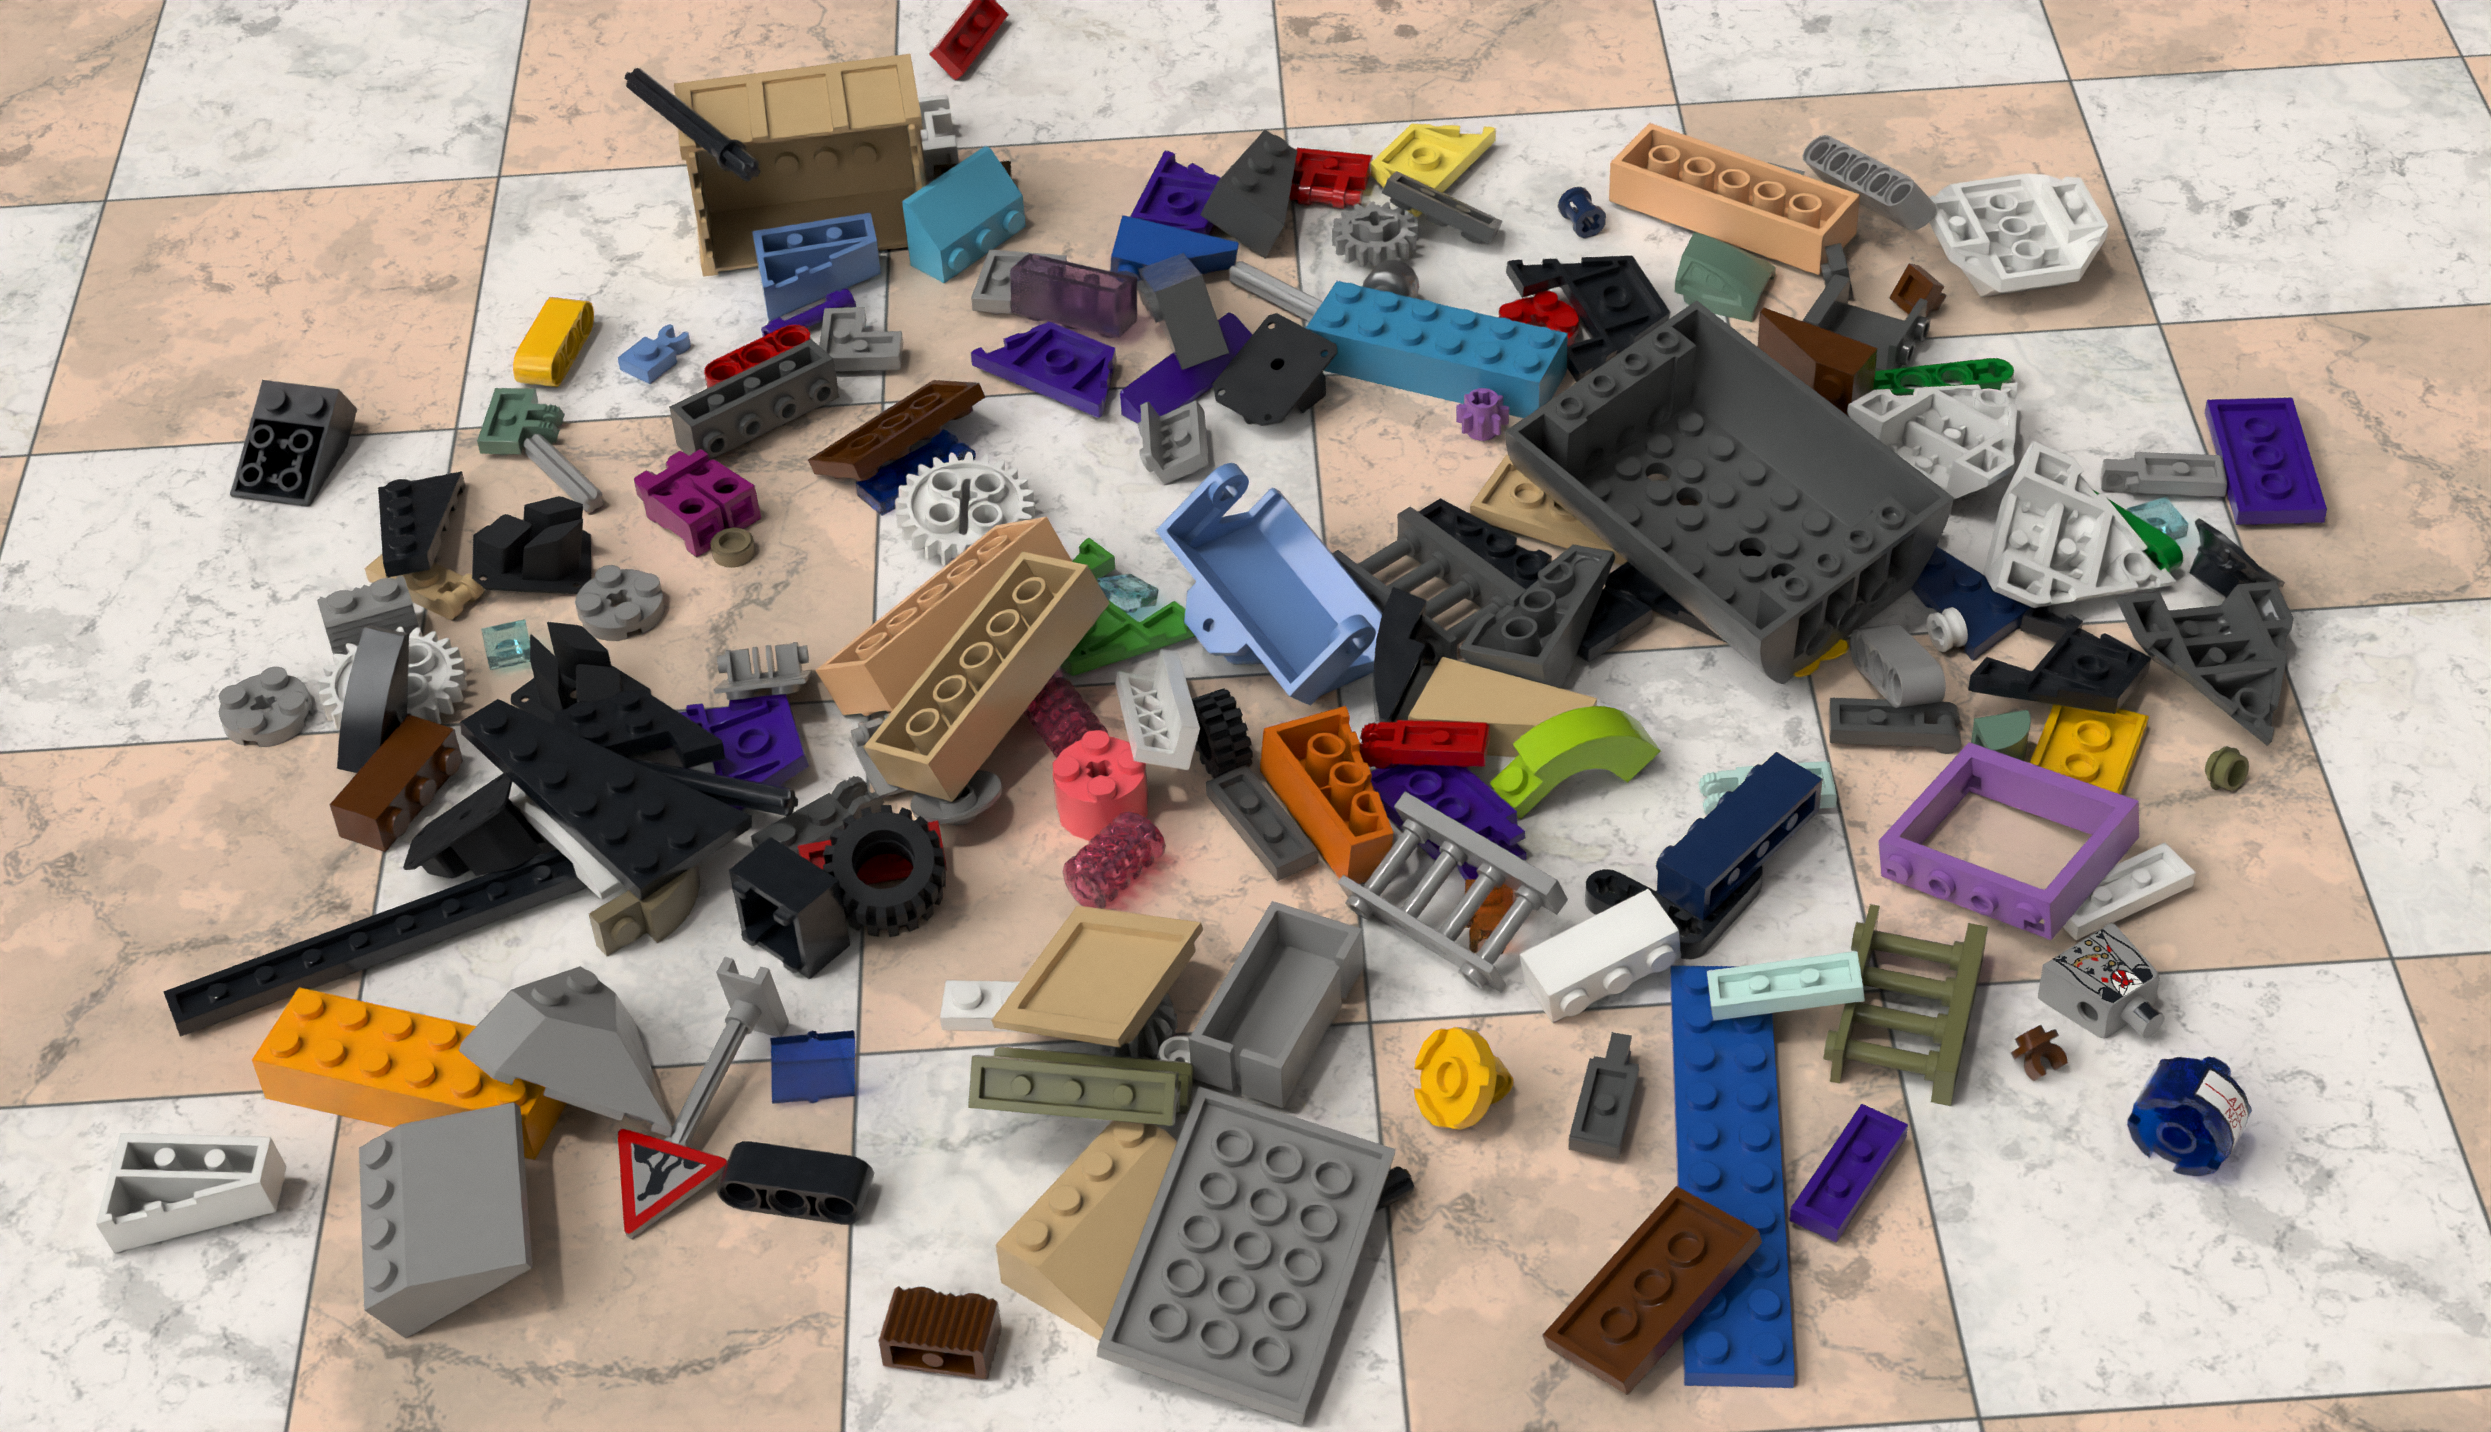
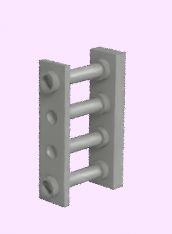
M1404 792L1394 805V808L1404 822L1401 826L1404 832L1364 886L1359 885L1344 875L1340 878L1338 884L1348 897L1345 904L1360 917L1369 920L1373 915L1460 968L1458 970L1459 974L1472 985L1482 989L1487 984L1501 993L1506 983L1493 965L1533 909L1538 911L1542 906L1558 915L1568 901V898L1557 879L1409 793ZM1427 840H1430L1440 846L1439 851L1441 854L1403 906L1399 909L1381 898L1382 892L1419 842L1425 844ZM1466 861L1478 868L1476 872L1479 876L1439 931L1419 921L1417 918L1455 866H1462ZM1502 884H1505L1516 891L1515 896L1517 899L1478 953L1474 954L1456 943V939L1494 887L1500 888Z

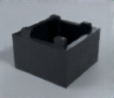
M769 837L729 869L742 940L751 946L758 945L781 960L784 968L790 972H799L808 979H811L850 946L840 883L834 876L772 837Z

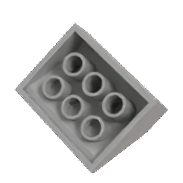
M515 1102L399 1124L359 1147L364 1311L404 1338H408L533 1268L521 1107Z

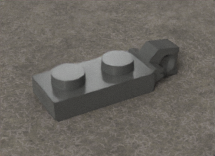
M1612 1032L1606 1057L1594 1056L1593 1059H1589L1569 1135V1150L1616 1159L1620 1158L1639 1081V1064L1629 1062L1631 1057V1035Z

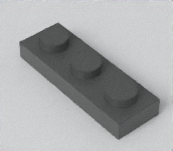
M1398 171L1387 179L1382 194L1390 197V202L1395 206L1405 210L1414 208L1426 214L1425 218L1429 222L1441 227L1450 225L1462 231L1461 235L1465 239L1477 244H1482L1483 242L1489 244L1497 235L1503 222Z
M1247 765L1206 782V793L1209 799L1277 881L1318 863L1317 848Z

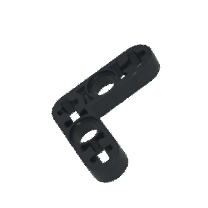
M1759 867L1722 902L1727 906L1726 909L1712 912L1703 921L1658 894L1657 891L1620 872L1610 869H1602L1589 875L1586 880L1585 905L1589 911L1597 915L1649 889L1679 930L1681 959H1695L1705 954L1759 895L1762 888L1763 867Z

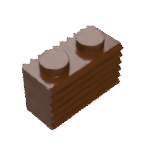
M898 1286L893 1291L878 1340L883 1366L989 1379V1371L994 1361V1353H996L1002 1328L998 1302L993 1298L988 1299L977 1293L955 1296L952 1293L947 1295L942 1292L937 1293L927 1287L919 1286L904 1290Z

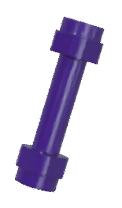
M846 288L840 291L835 290L826 295V302L786 321L780 317L769 321L767 325L761 328L762 336L788 325H801L809 328L823 321L824 308L856 307L854 297Z

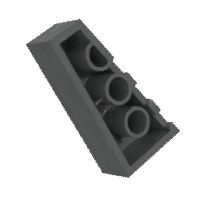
M1184 253L1138 269L1142 280L1135 282L1142 304L1145 305L1151 317L1154 318L1155 323L1159 322L1182 370L1229 353L1203 276Z

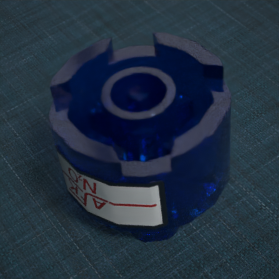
M2186 1057L2161 1059L2134 1102L2127 1126L2132 1140L2144 1155L2150 1158L2154 1151L2163 1159L2176 1164L2172 1170L2173 1172L2199 1177L2215 1173L2221 1163L2229 1157L2246 1127L2252 1108L2248 1103L2245 1092L2235 1079L2231 1077L2230 1067L2215 1057H2206L2203 1060Z

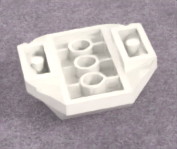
M2025 173L1950 184L1943 188L1936 196L1932 195L1929 197L1936 205L1935 215L1929 223L1948 260L1962 269L1981 297L2062 286L2080 281L2107 238L2108 223L2082 179L2077 177L2065 176L2061 180L2049 175Z

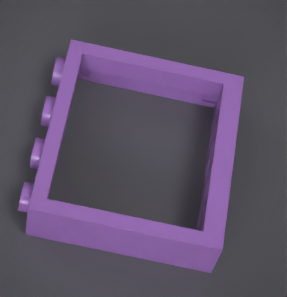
M1969 742L1879 839L1881 876L2052 940L2139 838V801ZM1968 792L2092 835L2045 890L1921 845ZM2041 919H2044V924L2039 923Z

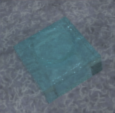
M2167 497L2127 508V511L2167 534L2173 540L2187 536L2189 523Z
M1132 574L1097 578V582L1106 598L1126 613H1134L1137 611V608L1156 606L1159 589Z
M525 619L481 629L490 670L530 662V638Z

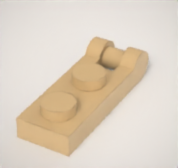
M382 554L365 567L367 579L371 583L387 578ZM434 562L430 570L400 575L405 578L413 603L450 620L455 619L463 612V605L466 602H474L484 593V588L472 579V574L468 573L462 576Z

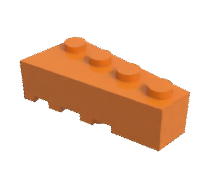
M1347 707L1335 708L1264 728L1260 772L1339 879L1344 875L1358 884L1367 882L1392 848L1394 833L1379 793L1373 789L1371 783L1372 774L1368 763H1364L1359 751L1360 742L1356 731L1352 732L1349 725L1350 715Z

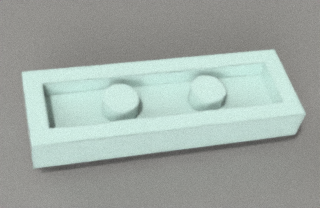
M1857 951L1707 971L1713 1021L1865 1001Z

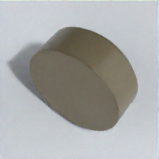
M727 528L718 532L711 540L713 559L720 566L729 568L743 566L755 556L756 550L753 536L745 529Z

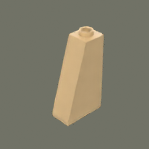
M1442 657L1408 715V720L1487 722V724H1490V742L1487 755L1517 757L1519 753L1513 746V743L1530 729L1563 712L1582 707L1597 706V698Z

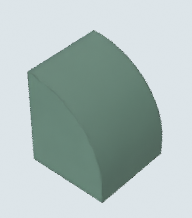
M2022 710L1974 718L1971 743L2025 761L2031 724L2029 711Z

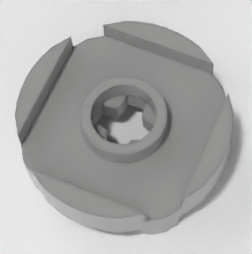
M615 565L599 568L595 572V578L589 580L580 589L575 600L578 618L582 622L583 627L593 637L606 641L628 639L627 632H633L640 628L641 633L644 634L660 622L665 612L660 580L656 575L633 569L620 570ZM621 603L617 607H613V605Z
M282 667L267 668L261 674L249 677L236 685L227 686L219 693L221 704L218 712L224 732L230 740L244 746L243 740L257 741L259 747H271L292 739L305 728L304 719L308 712L311 715L313 710L305 684L298 678L287 675L286 670ZM272 707V710L264 712L262 709Z

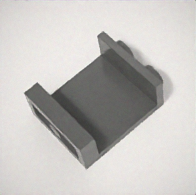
M1834 274L1804 317L1803 322L1878 348L1875 371L1901 368L1902 365L1908 366L1913 357L1915 345L1918 341L1924 342L1929 332L1930 318H1926L1927 300L1919 298L1904 321L1849 305L1850 278Z

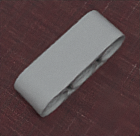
M1892 624L1858 628L1852 631L1850 651L1853 663L1893 707L1916 706L1943 701L1946 683L1942 667L1902 625Z

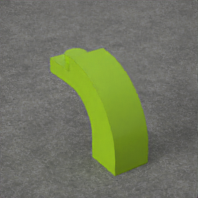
M1606 706L1582 707L1553 716L1522 735L1513 743L1519 755L1490 784L1496 793L1517 811V817L1522 819L1555 786L1573 774L1588 769H1605L1628 783L1661 750L1642 724L1626 712Z

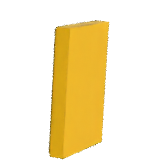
M2053 704L2030 763L2122 795L2146 732L2149 716L2124 709H2119L2116 714Z

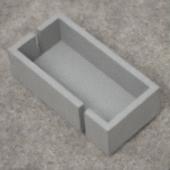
M1272 901L1189 1037L1190 1063L1194 1067L1193 1079L1232 1092L1236 1085H1240L1242 1095L1283 1108L1341 1008V997L1346 999L1363 969L1362 928Z

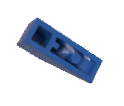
M1122 215L1111 255L1110 275L1117 276L1120 280L1127 283H1135L1142 280L1138 269L1182 253L1186 255L1201 274L1227 270L1236 264L1239 242Z

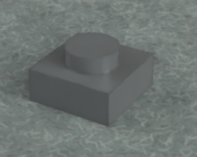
M1841 243L1826 246L1825 251L1828 263L1820 265L1825 287L1834 274L1850 278ZM1851 281L1849 286L1848 300L1854 299Z

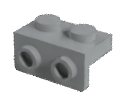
M1197 400L1162 416L1158 415L1150 402L1140 405L1141 422L1138 423V429L1143 440V448L1140 449L1139 453L1142 463L1148 472L1154 471L1165 485L1185 475L1194 474L1201 468L1209 465L1205 411Z

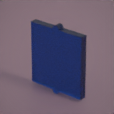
M854 1030L818 1034L816 1031H809L807 1035L770 1038L772 1104L797 1101L816 1103L818 1099L855 1096Z

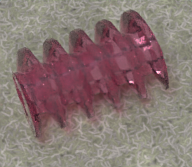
M1057 669L1044 688L1023 712L1056 758L1063 749L1076 741L1082 740V736L1088 731L1102 730L1108 734L1105 726L1100 723L1098 717L1091 711V708L1083 700V697L1075 689L1071 681L1064 678L1063 671Z
M1130 811L1120 813L1112 823H1109L1101 830L1100 834L1092 838L1088 845L1082 847L1076 856H1072L1064 864L1063 877L1069 892L1081 906L1104 909L1106 901H1113L1118 896L1119 890H1125L1130 885L1131 879H1137L1142 874L1143 868L1147 869L1154 863V858H1159L1165 853L1164 837L1159 829L1142 815Z

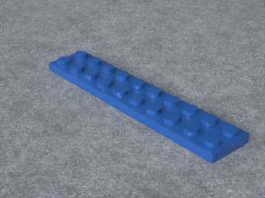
M1671 965L1670 1002L1677 1186L1756 1228L1762 1240V1244L1682 1333L1684 1386L1793 1388L1795 1371L1773 1014L1713 1021L1707 971L1739 966Z

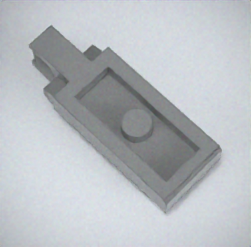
M2135 452L2134 458L2124 460L2104 459L2100 473L2101 490L2119 493L2127 491L2153 495L2225 497L2227 489L2223 459L2220 455Z

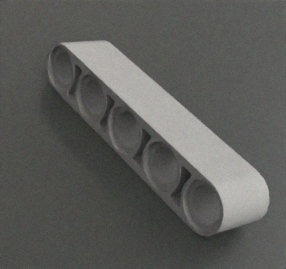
M1828 135L1819 136L1814 139L1804 150V162L1823 182L1860 194L1859 203L1902 227L1912 231L1918 230L1926 226L1934 217L1936 205L1911 177Z

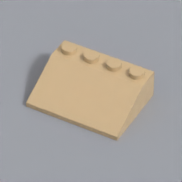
M1112 1121L996 1243L1001 1283L1100 1341L1177 1141L1164 1129L1154 1124Z

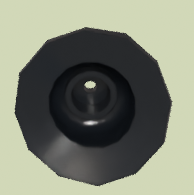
M2200 518L2194 522L2200 536L2201 546L2197 549L2198 553L2189 573L2209 590L2226 599L2238 584L2276 581L2278 587L2284 586V581L2259 566L2225 534Z

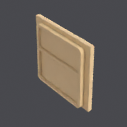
M1076 906L991 1020L994 1028L1121 1047L1123 1044L1135 1039L1196 952L1194 942L1203 931L1202 924L1196 921Z

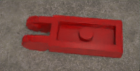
M1411 720L1379 722L1378 724L1375 722L1368 723V725H1364L1361 731L1360 739H1362V742L1360 743L1359 751L1363 762L1368 763L1370 768L1385 769L1391 763L1414 766L1485 767L1490 742V724H1487V722Z

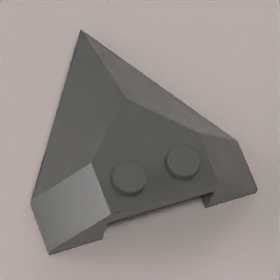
M2276 581L2238 584L2219 606L2168 610L2160 592L2121 595L2118 598L2117 602L2134 639L2153 661L2189 682L2266 746L2272 742L2274 727L2271 726L2273 712L2279 703L2288 653L2284 650L2294 619Z

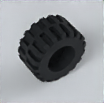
M881 805V812L872 813L871 806L860 809L861 818L856 820L852 815H849L843 820L844 831L835 828L830 835L832 846H825V864L823 869L839 880L845 917L849 918L850 927L859 931L865 925L867 926L868 935L879 937L880 929H888L889 937L899 936L898 928L906 926L908 931L911 932L919 928L918 918L922 917L928 921L934 915L933 904L940 906L943 899V887H946V872L943 847L940 848L939 837L935 830L929 831L928 822L923 817L919 816L913 821L912 812L909 809L901 807L899 814L892 813L891 805ZM880 854L901 856L913 866L911 874L905 881L887 889L870 887L857 877L861 866L870 858Z

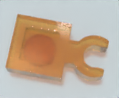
M1465 879V894L1474 883V879ZM1502 884L1500 888L1494 887L1465 927L1470 928L1469 949L1472 953H1478V943L1489 938L1513 904V889L1505 884Z

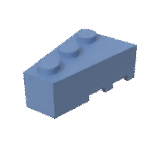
M871 212L752 231L768 321L823 299L827 294L835 290L840 291L881 274L877 239Z

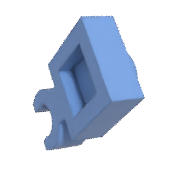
M669 324L659 330L658 337L655 340L645 336L618 357L620 370L651 384L677 364L676 355L689 350L691 347L689 333L685 331L680 336L675 337L674 327Z

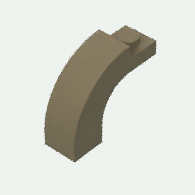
M696 864L642 901L628 890L590 912L589 918L596 946L606 956H609L646 933L657 943L668 937L685 921L695 905L700 888L698 865Z

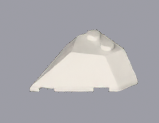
M2002 383L2000 391L1996 389L1981 390L1979 385L1914 388L1913 395L1901 396L1892 394L1890 389H1879L1869 392L1848 405L1847 412L1853 421L1953 496L1954 499L1985 488L2013 471L2015 459L2013 448L2016 435L2017 411L2015 401L2018 383Z
M2035 441L2029 445L2002 498L1983 572L1993 591L2037 608L2173 585L2176 580L2166 568L2161 571L2144 552L2148 548L2147 545L2103 493L2097 495L2081 476L2084 470L2073 457Z

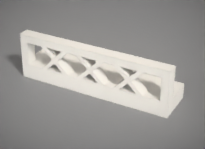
M1161 649L1153 677L1118 671L1115 685L1134 761L1189 771L1200 727L1179 653Z

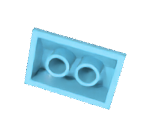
M984 146L902 201L910 265L943 283H946L989 252V249H995L1026 227L1023 195L991 148Z

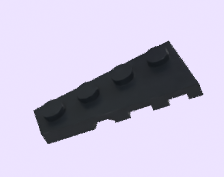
M462 471L413 481L397 479L387 483L386 486L378 487L382 557L387 578L431 569L442 543L440 534L447 531L450 524L448 515L450 511L456 510L459 503L457 494L463 493L466 486Z

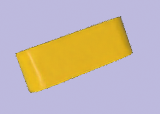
M549 297L515 353L513 375L517 382L551 387L560 386L593 328L594 308L590 301Z

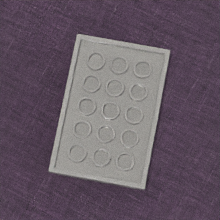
M1199 1086L1097 1346L1096 1357L1302 1425L1393 1163L1396 1149Z

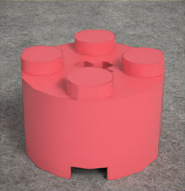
M1102 730L1088 731L1082 736V740L1076 741L1063 749L1052 763L1055 802L1060 823L1073 836L1088 841H1096L1095 835H1108L1118 832V838H1122L1138 829L1146 819L1149 797L1146 763L1134 761L1129 742L1109 737Z

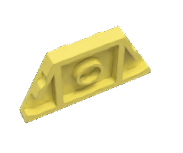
M1411 124L1371 162V176L1384 188L1387 179L1398 171L1443 193L1496 141V128L1484 126L1482 134L1460 133V125L1432 126L1430 124ZM1414 208L1407 210L1417 218L1422 214V212Z

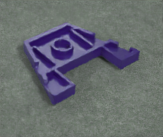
M786 694L729 700V707L705 709L703 703L687 705L686 712H679L722 740L725 759L712 762L715 774L780 786L809 767ZM672 746L665 747V748H661V750L670 748V747H672ZM730 805L739 810L744 809L743 807Z

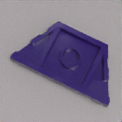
M1165 150L1130 217L1209 235L1214 224L1200 214L1220 177L1215 174L1206 173L1203 168L1194 163L1188 165L1187 168L1176 162L1175 153Z
M1049 321L1033 327L1026 333H1017L1004 338V347L986 353L981 347L974 349L971 352V361L974 367L1100 418L1104 412L1116 364V350L1112 346Z

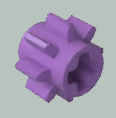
M1486 388L1475 389L1469 394L1464 395V404L1456 406V422L1462 423L1463 434L1467 433L1472 439L1478 441H1487L1501 434V425L1509 424V407L1503 406V396H1498L1493 390Z

